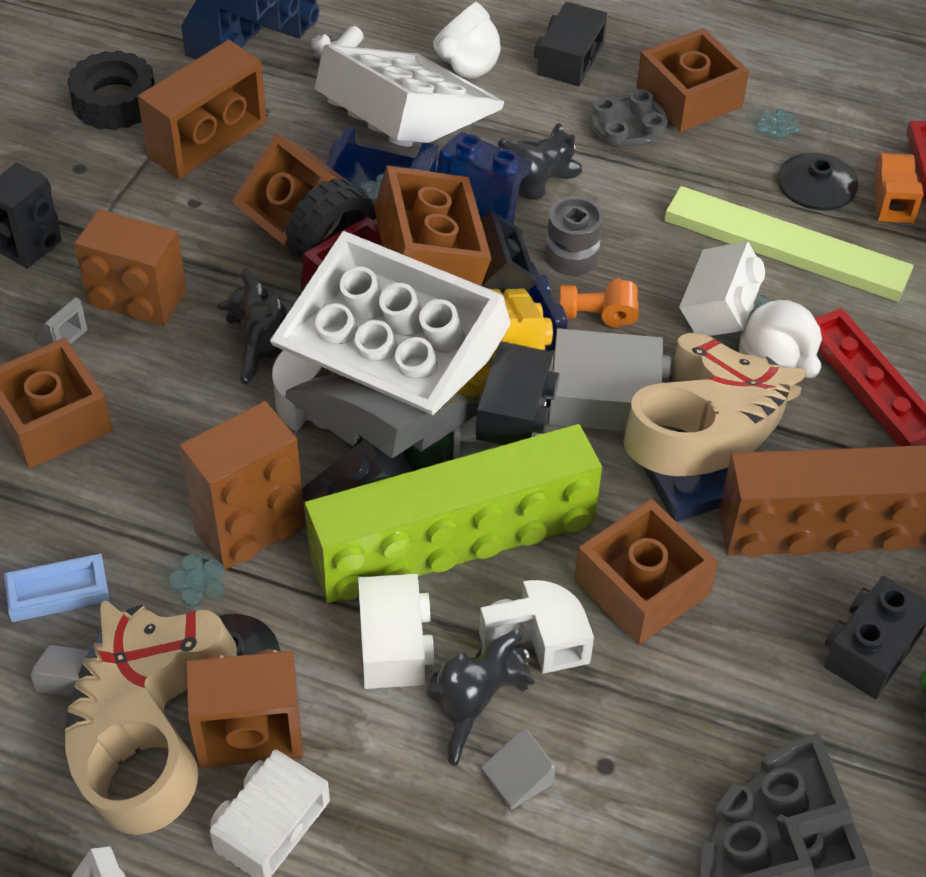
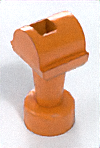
M621 278L612 280L606 286L604 292L578 294L575 285H560L559 319H575L577 311L601 313L603 322L613 328L631 325L639 317L638 288L634 283L621 280Z

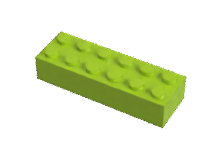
M576 424L305 502L309 557L325 600L328 604L341 599L352 600L359 597L358 577L418 574V576L431 572H445L457 564L477 558L488 559L501 551L521 545H534L541 542L544 538L564 532H578L588 525L595 523L602 465L581 425Z

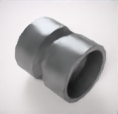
M570 196L561 198L550 208L546 260L548 265L556 272L568 276H579L587 274L597 265L603 225V212L598 204L585 197Z

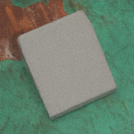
M74 298L45 322L35 337L36 342L44 347L66 337L68 342L72 344L85 333L87 325L81 300Z
M49 645L33 666L30 674L35 691L71 697L75 683L79 678L78 674L89 650Z
M527 729L516 734L481 767L482 773L510 810H513L553 785L556 770L552 760Z

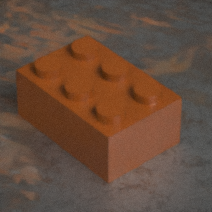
M227 40L138 95L147 155L151 160L178 179H181L267 122L261 61L230 40Z
M387 166L374 205L382 247L481 286L491 261V255L469 177Z
M266 400L179 444L195 533L223 570L237 563H243L252 559L260 550L279 540H286L292 537L300 528L305 526L297 438Z

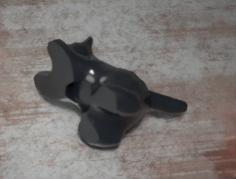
M557 123L549 138L544 140H521L513 143L501 138L498 140V147L502 154L500 160L496 163V172L507 179L516 177L518 192L523 197L535 200L541 199L545 195V185L548 178L571 179L581 174L582 165L575 160H571L576 150L574 145L575 136L564 132L562 124Z
M246 268L241 272L244 287L236 288L228 296L227 300L217 305L220 310L228 311L226 317L228 323L241 321L242 337L246 345L240 376L241 383L243 384L249 383L256 374L259 357L275 358L283 351L273 346L270 340L287 316L286 308L273 293L268 295V292L257 278Z
M520 629L513 630L482 647V650L477 652L475 658L468 657L466 653L451 658L441 666L439 671L432 675L428 682V696L438 702L444 715L455 724V729L447 745L448 762L454 767L460 761L463 747L475 719L482 713L493 695L504 686H516L519 690L525 691L528 689L527 684H535L530 675L531 668L528 651L524 648H516L523 638V633Z

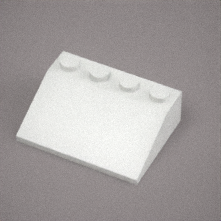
M324 44L314 88L328 97V103L346 108L348 110L347 115L368 122L369 129L389 135L390 142L406 147L412 146L413 142L430 143L501 110L504 104L503 100L419 54Z
M343 231L270 341L275 347L434 415L489 361L510 327L511 322L502 294Z

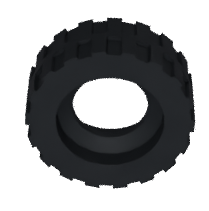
M118 50L115 52L103 51L100 54L87 56L85 60H80L76 63L77 66L71 69L69 72L70 77L67 80L71 103L75 116L83 120L84 124L92 125L96 129L101 130L103 128L117 130L118 128H129L133 124L142 122L138 95L155 85L152 67L147 64L144 58H139L131 52L125 53ZM114 84L132 87L122 94L103 96L94 93L104 86Z
M334 178L331 181L320 183L315 189L312 188L303 200L299 201L296 205L297 208L289 218L290 222L285 232L287 235L285 242L289 248L288 251L303 263V255L310 249L367 216L371 220L377 219L374 209L375 203L345 179L339 180ZM342 214L341 220L334 231L322 240L329 225Z

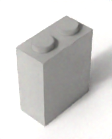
M557 328L553 371L560 373L555 399L551 400L549 425L573 426L580 424L583 428L625 431L634 394L646 386L662 382L668 383L671 356H663V337Z

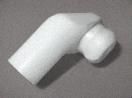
M350 26L336 41L330 42L329 36L322 34V36L314 37L310 45L312 50L315 51L314 56L321 60L324 44L357 47L363 40V33L358 27Z

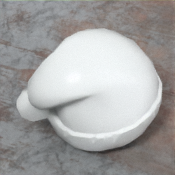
M477 2L473 3L452 20L433 41L434 49L444 62L451 64L453 71L458 76L468 79H475L488 73L497 63L501 50L500 37L496 27L491 22L488 12Z
M790 300L771 301L756 308L750 315L740 336L739 353L761 358L768 356L779 364L780 367L802 368L806 370L805 378H813L819 374L821 369V363L816 356L822 341L820 328L811 312L802 305Z

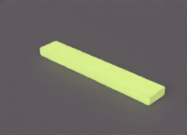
M683 186L679 188L665 214V222L729 244L748 241L755 253L899 302L914 266Z

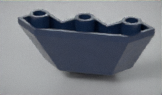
M196 0L181 25L185 56L198 59L227 40L243 48L250 38L260 31L261 26L300 39L310 26L312 27L316 24L320 12L316 0Z

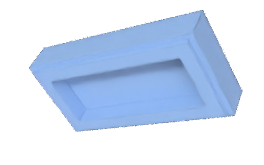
M101 553L4 573L8 612L12 622L98 605L103 601L110 602Z

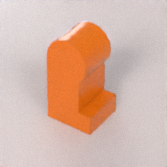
M879 153L875 167L878 222L914 224L923 197L922 183L917 181L913 154ZM890 201H899L905 205L906 209L903 211H893L889 209Z

